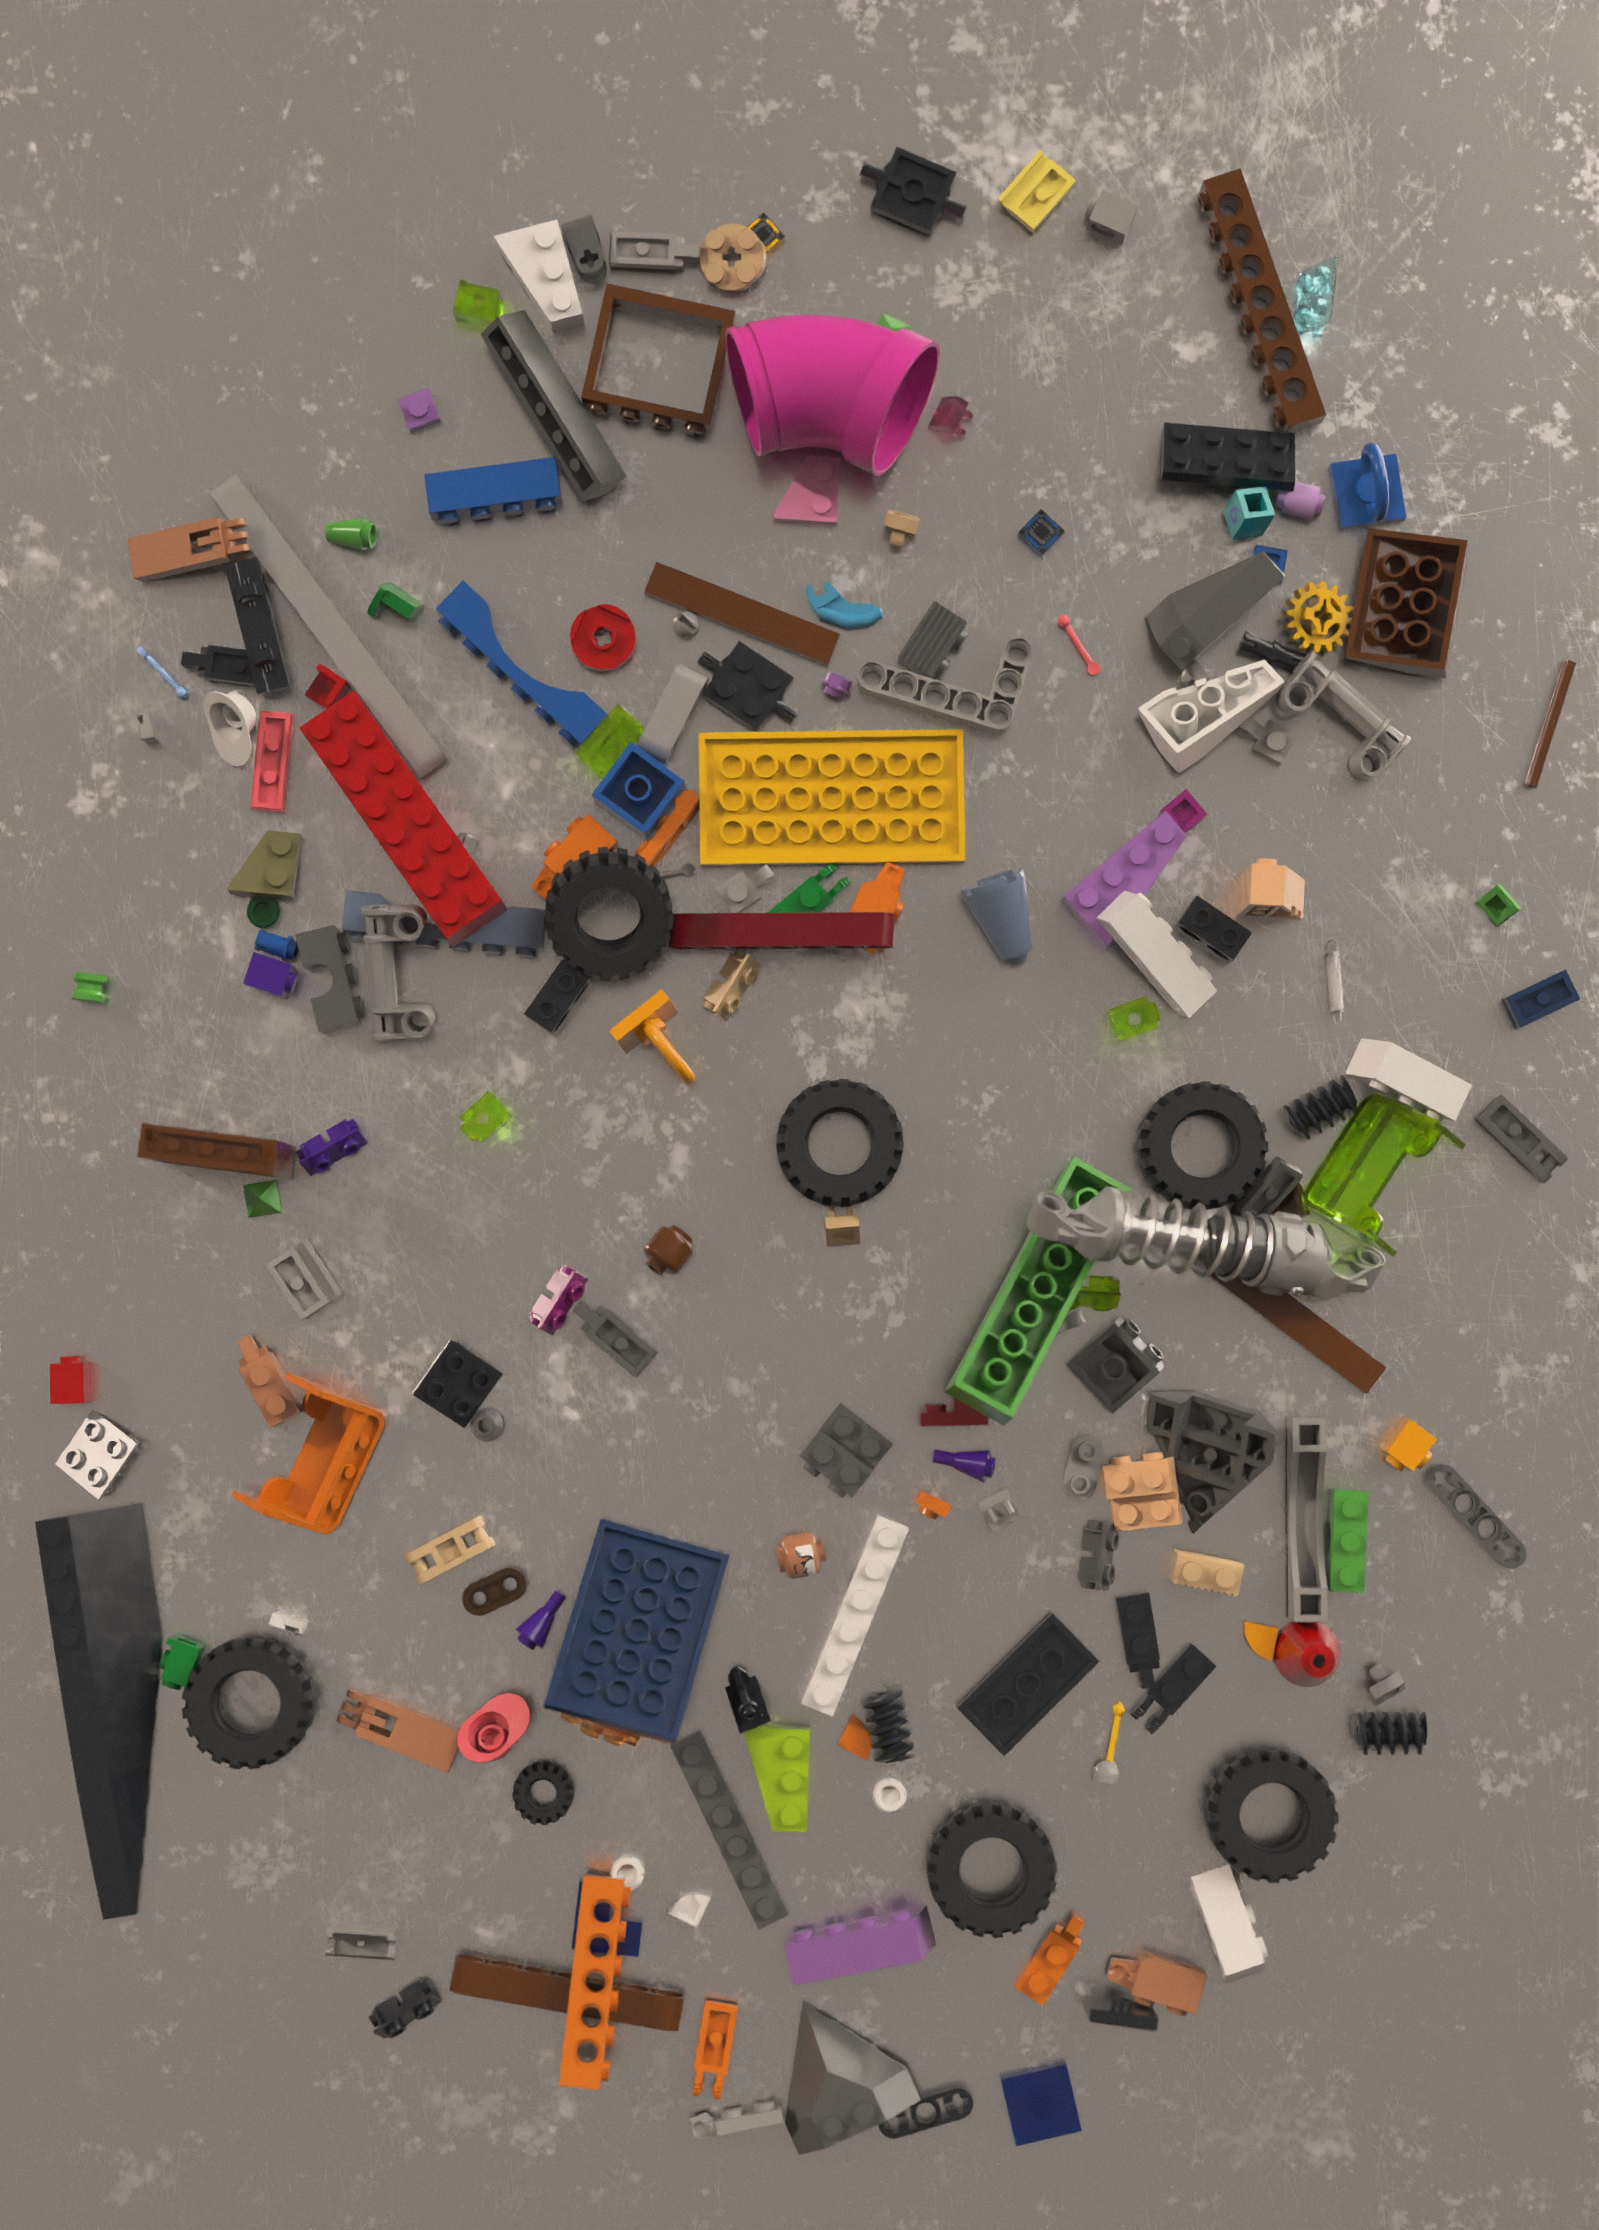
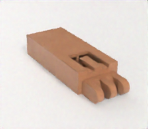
M214 517L127 538L133 579L146 582L232 561L231 557L249 553L248 544H236V542L248 539L247 532L234 531V529L246 526L245 519L237 518L225 521ZM197 541L198 547L201 548L212 544V550L192 555L194 544H191V542Z
M352 1689L348 1690L346 1696L358 1701L357 1706L344 1701L341 1708L353 1715L350 1718L346 1715L338 1714L337 1722L356 1729L355 1736L448 1773L459 1749L457 1745L459 1728L374 1693L367 1696ZM376 1710L397 1718L392 1732L383 1729L388 1719L375 1716Z

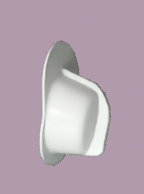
M234 690L227 694L217 691L210 692L203 700V709L215 748L222 759L230 765L237 767L245 765L252 753L249 733L256 724L257 716L255 709L241 690Z

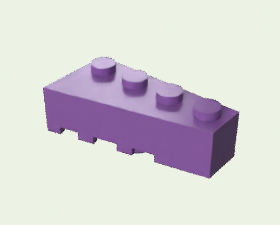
M1166 811L1076 885L1061 900L1103 951L1113 940V937L1097 920V917L1124 890L1145 895L1187 837Z
M925 1905L880 1917L862 1918L857 1922L846 1925L844 1922L826 1926L825 1930L813 1932V1929L794 1932L793 1937L784 1946L793 1985L923 1961L936 1946L928 1907Z

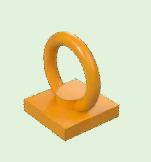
M661 989L609 1030V1032L626 1054L639 1043L643 1045L652 1043L678 1077L686 1085H692L696 1079L694 1073L663 1035L667 1028L664 1023L678 1012L671 1000Z

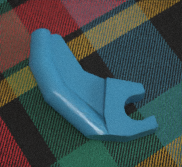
M829 581L824 582L826 592L822 596H816L813 593L812 585L806 586L808 602L821 620L844 628L867 627L883 617L882 610L876 608L874 604L849 603L841 597Z

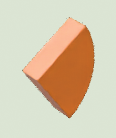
M852 1714L837 1745L867 1761L871 1751L870 1735L864 1723Z

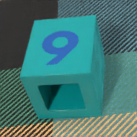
M1266 487L1235 490L1223 510L1232 539L1263 536L1275 517Z

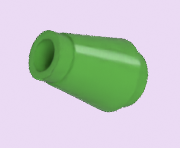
M367 518L327 523V542L366 551L367 548H374L376 544L375 522L368 521Z

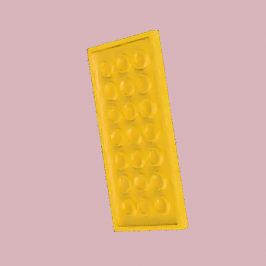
M963 729L698 733L700 866L965 862Z

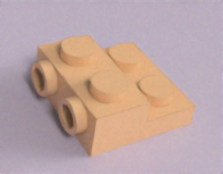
M1152 1452L1143 1454V1460L1131 1461L1130 1455L1110 1458L1111 1464L1102 1466L1107 1500L1111 1499L1115 1531L1172 1526L1183 1523L1174 1456L1163 1458V1452Z

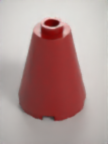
M1294 1622L1285 1626L1277 1636L1274 1649L1275 1664L1280 1674L1292 1684L1301 1687L1318 1686L1329 1680L1339 1666L1341 1651L1338 1639L1330 1628L1320 1622Z

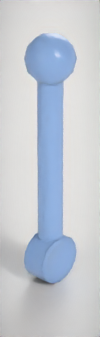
M140 646L136 651L176 691V696L179 699L187 698L189 694L188 689L180 686Z

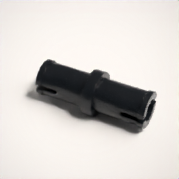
M1247 630L1242 639L1254 643V646L1240 642L1238 649L1241 652L1244 651L1266 660L1270 666L1274 663L1292 671L1298 665L1292 659L1301 662L1307 655L1306 653H1301L1281 645L1280 640L1274 639L1271 641Z

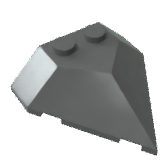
M1200 1391L1153 1392L1151 1394L1146 1425L1151 1436L1155 1435L1163 1452V1458L1174 1456L1180 1504L1184 1503L1190 1517L1188 1523L1194 1534L1273 1463L1278 1431L1259 1410Z
M803 2001L785 2119V2125L799 2155L826 2149L888 2121L921 2100L910 2072L905 2065L889 2058L868 2041L834 2019L831 2020L815 2010V2007L806 2001Z

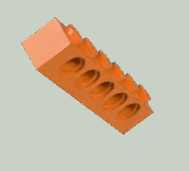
M589 1874L583 1876L559 2086L600 2090L602 2081L608 2082L611 2061L604 2060L606 2046H613L615 2026L609 2025L610 2011H617L619 1991L613 1990L614 1976H621L623 1956H617L618 1942H625L627 1922L621 1921L622 1907H629L631 1887L625 1886V1878ZM602 1902L610 1904L614 1911L612 1919L606 1922L598 1920L594 1913L596 1905ZM596 1937L605 1938L609 1943V1952L604 1956H597L591 1951V1941ZM592 1972L601 1973L605 1978V1987L599 1991L591 1990L586 1983L587 1976ZM588 2007L597 2008L601 2013L600 2023L594 2026L586 2024L582 2018L584 2009ZM584 2042L594 2044L597 2048V2056L589 2061L582 2059L578 2053L580 2044Z

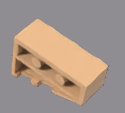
M1257 859V863L1251 864L1239 876L1237 916L1303 920L1305 880L1287 866L1277 865V860Z

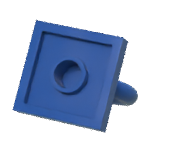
M1369 442L1362 449L1361 459L1330 464L1339 530L1399 522L1407 518L1397 454L1382 455L1379 446Z

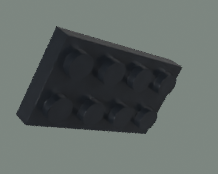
M1164 422L1161 480L1246 488L1266 487L1270 490L1293 491L1295 486V433Z
M1051 1612L956 1707L1005 1756L1100 1661Z

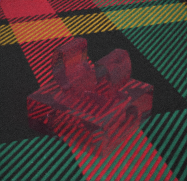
M959 396L942 397L928 426L937 432L965 435L966 431L960 428L959 422L961 418L964 420H972L973 414L966 410L968 402Z

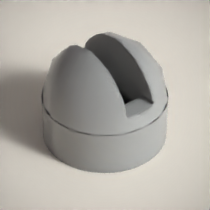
M689 611L677 614L673 620L675 634L682 639H691L696 636L699 631L697 616ZM684 617L694 628L689 631L679 621L680 618Z
M1197 661L1188 665L1181 675L1182 682H1186L1185 687L1195 686V681L1200 679L1210 680L1205 670Z

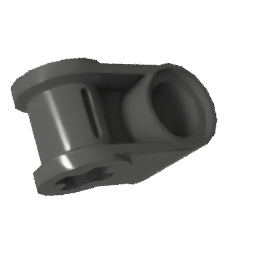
M592 214L562 224L561 228L580 278L589 284H596L602 281L606 276L607 266ZM593 260L595 266L589 268L587 262Z

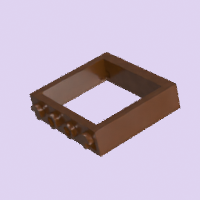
M607 283L582 391V404L584 407H588L587 410L595 411L598 415H606L607 412L620 414L619 417L621 419L631 422H638L640 418L652 421L651 424L659 428L670 429L671 425L684 428V432L692 435L694 433L703 434V432L711 434L728 359L725 337L726 328L735 327L736 311ZM613 307L721 330L703 414L595 391Z
M142 1123L137 1157L168 1164L292 1179L296 1146L278 1140Z

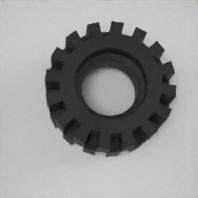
M539 1761L534 1762L532 1765L524 1768L514 1782L512 1800L515 1802L514 1807L516 1811L521 1813L520 1816L524 1820L527 1818L532 1824L541 1823L542 1826L548 1825L550 1822L555 1823L562 1816L564 1817L572 1804L574 1784L569 1778V1773L562 1770L559 1764H551V1761L539 1763ZM540 1780L551 1782L556 1789L555 1800L546 1806L536 1804L530 1795L531 1786Z

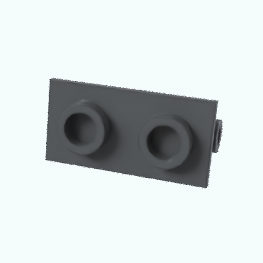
M1089 1521L1088 1527H1085L1082 1550L1094 1552V1558H1081L1079 1581H1082L1081 1588L1106 1591L1109 1590V1585L1113 1584L1115 1578V1566L1112 1565L1113 1551L1117 1550L1119 1544V1533L1115 1531L1114 1523H1103L1102 1528V1522Z

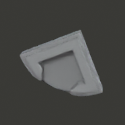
M151 710L138 713L140 739L148 745L158 743L159 738Z

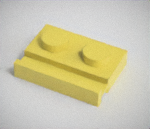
M1041 150L997 199V203L1000 206L1005 207L1009 214L1032 233H1034L1076 183V179L1052 159L1049 160L1043 155L1044 153Z

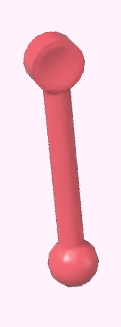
M1060 615L1057 623L1060 627L1065 628L1088 665L1087 673L1091 676L1097 675L1100 671V665L1097 662H1093L1070 626V618L1067 615Z

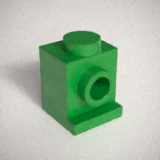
M173 1635L166 1642V1645L172 1646L171 1650H165L159 1666L160 1669L164 1670L161 1679H163L161 1684L175 1690H181L182 1686H188L189 1680L187 1678L190 1672L199 1664L198 1661L202 1657L205 1645Z

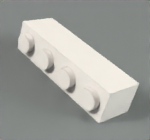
M1124 890L1097 917V920L1177 1014L1190 1018L1217 992V989L1210 982L1213 977L1203 966H1197L1190 958L1193 955L1191 950L1183 942H1177L1172 937L1173 929L1163 918H1157L1150 909L1153 905L1143 894H1135Z

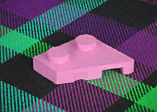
M808 455L775 510L773 521L837 525L841 457Z

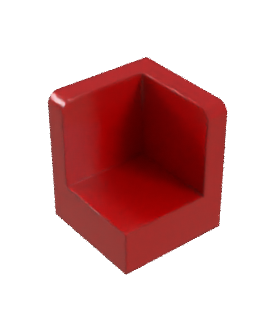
M319 663L316 667L319 673L304 695L323 709H327L346 696L351 686L345 679Z

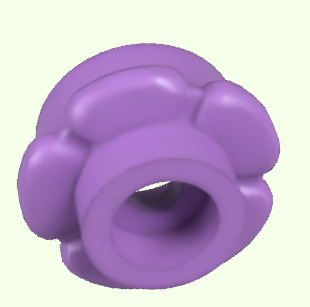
M828 671L825 680L821 679V683L826 685L824 692L842 699L843 694H851L849 691L852 684L851 680L831 671Z

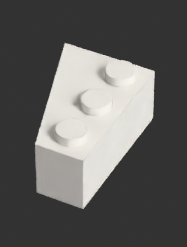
M558 220L493 236L498 251L504 257L553 333L585 325Z
M1361 1038L1345 1072L1346 1075L1369 1085V1088L1381 1094H1389L1395 1097V1101L1411 1109L1417 1107L1423 1110L1422 1115L1438 1123H1441L1442 1119L1456 1121L1472 1086L1468 1082L1392 1042Z
M1226 1865L1191 1877V1885L1202 1918L1208 1929L1214 1953L1219 1960L1224 1983L1227 1984L1262 1972L1265 1964L1263 1958L1268 1957V1952L1262 1936L1256 1938L1251 1925L1256 1924V1919L1251 1905L1243 1904L1240 1892L1245 1891L1239 1872L1232 1873L1230 1865Z

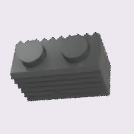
M933 601L898 655L897 661L919 675L932 679L936 675L941 678L951 662L947 659L948 654L952 648L959 650L969 634L964 631L967 621L936 601Z

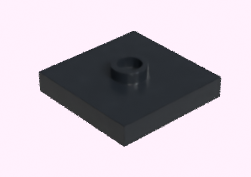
M1088 1995L1084 1997L1083 2007L1090 2022L1150 2031L1157 2030L1158 2016L1151 2006L1132 2002L1130 1999L1113 1997L1112 1999Z

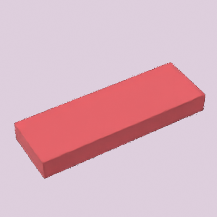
M260 711L251 810L285 813L294 724L293 713Z

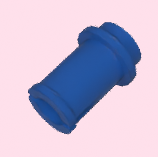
M262 929L257 934L255 950L280 956L282 961L285 962L288 959L294 960L296 958L298 945L297 941L294 940V936L285 938L265 932Z

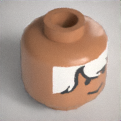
M810 1532L785 1536L781 1540V1546H776L780 1572H786L787 1576L791 1579L818 1574L820 1572V1562L826 1561L823 1541L816 1542L814 1535Z

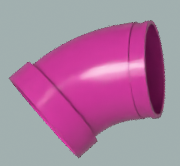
M800 314L777 316L748 322L740 327L726 328L725 333L728 361L738 405L748 437L758 457L765 456L769 452H780L793 448H826L842 452L846 462L876 476L884 474L894 464L910 440L930 397L940 360L939 344L912 330L902 328L896 332L878 324L833 315Z

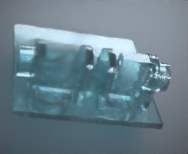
M1337 256L1300 272L1296 286L1298 291L1297 308L1293 316L1299 335L1310 331L1311 337H1323V333L1327 331V324L1332 322L1338 265Z

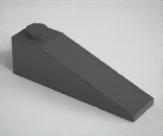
M1263 551L1169 594L1146 618L1159 647L1180 670H1183L1196 661L1286 575Z

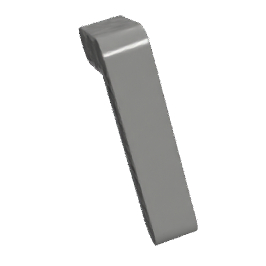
M1023 637L1011 638L1006 643L989 696L877 661H868L860 666L857 674V686L867 696L999 735L1009 730L1032 660L1033 648L1031 643ZM1015 647L1021 648L1026 654V659L1021 662L1013 661L1009 657V650ZM870 671L878 673L881 678L880 683L875 686L865 684L862 678L865 673ZM1003 679H1011L1015 682L1017 689L1012 693H1005L1000 689L999 682ZM900 681H906L912 686L913 690L908 695H899L894 689L895 684ZM930 691H938L943 695L944 701L939 705H932L926 700V694ZM968 700L975 705L976 710L970 715H964L958 710V703ZM994 710H1001L1006 714L1007 721L1001 725L994 724L990 720L989 714Z

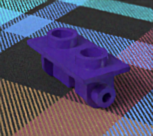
M354 1118L349 1121L344 1119L326 1130L330 1141L325 1143L323 1137L319 1134L299 1145L300 1149L295 1151L299 1158L300 1165L312 1176L326 1171L333 1163L343 1157L354 1155L368 1142L359 1131V1126Z

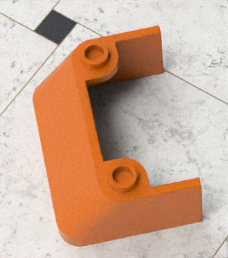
M287 1373L286 1380L307 1390L302 1401V1408L306 1415L315 1419L288 1479L279 1476L270 1478L263 1485L258 1498L236 1490L233 1491L231 1496L264 1516L321 1534H329L339 1526L383 1431L384 1416L374 1408L326 1386Z

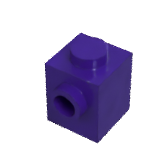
M253 952L243 984L286 999L288 992L293 993L295 990L298 974H295L296 967L292 964Z

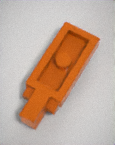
M1072 1912L1063 1927L1056 1923L1053 1929L1050 1928L1015 1982L1014 1987L1044 2006L1079 1950L1082 1940L1077 1936L1085 1924L1083 1919Z

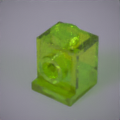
M460 279L453 307L456 321L488 327L498 316L503 315L505 300L501 299L498 289L467 283V281ZM475 299L485 300L484 305L480 307L475 306L473 303Z
M1147 996L1111 1008L1106 1012L1117 1043L1157 1029L1156 1021L1161 1020L1156 1003L1154 1001L1149 1003ZM1135 1013L1139 1015L1140 1023L1138 1025L1130 1024L1128 1020L1130 1014Z
M488 1090L460 1116L464 1122L460 1128L472 1142L478 1138L484 1143L513 1116L496 1096ZM481 1112H486L489 1120L486 1124L481 1125L477 1122V1116Z

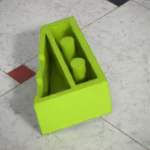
M763 1724L744 1732L772 1830L776 1832H807L810 1725Z

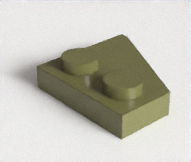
M267 830L229 884V893L232 895L293 900L302 841L301 834Z

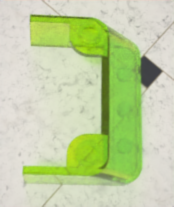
M1372 1094L1360 1103L1357 1108L1358 1114H1353L1307 1186L1304 1194L1307 1205L1315 1212L1360 1241L1394 1257L1397 1251L1378 1236L1383 1227V1217L1372 1207L1406 1154L1416 1158L1424 1157L1434 1149L1439 1140L1463 1150L1466 1144L1438 1120L1380 1094Z

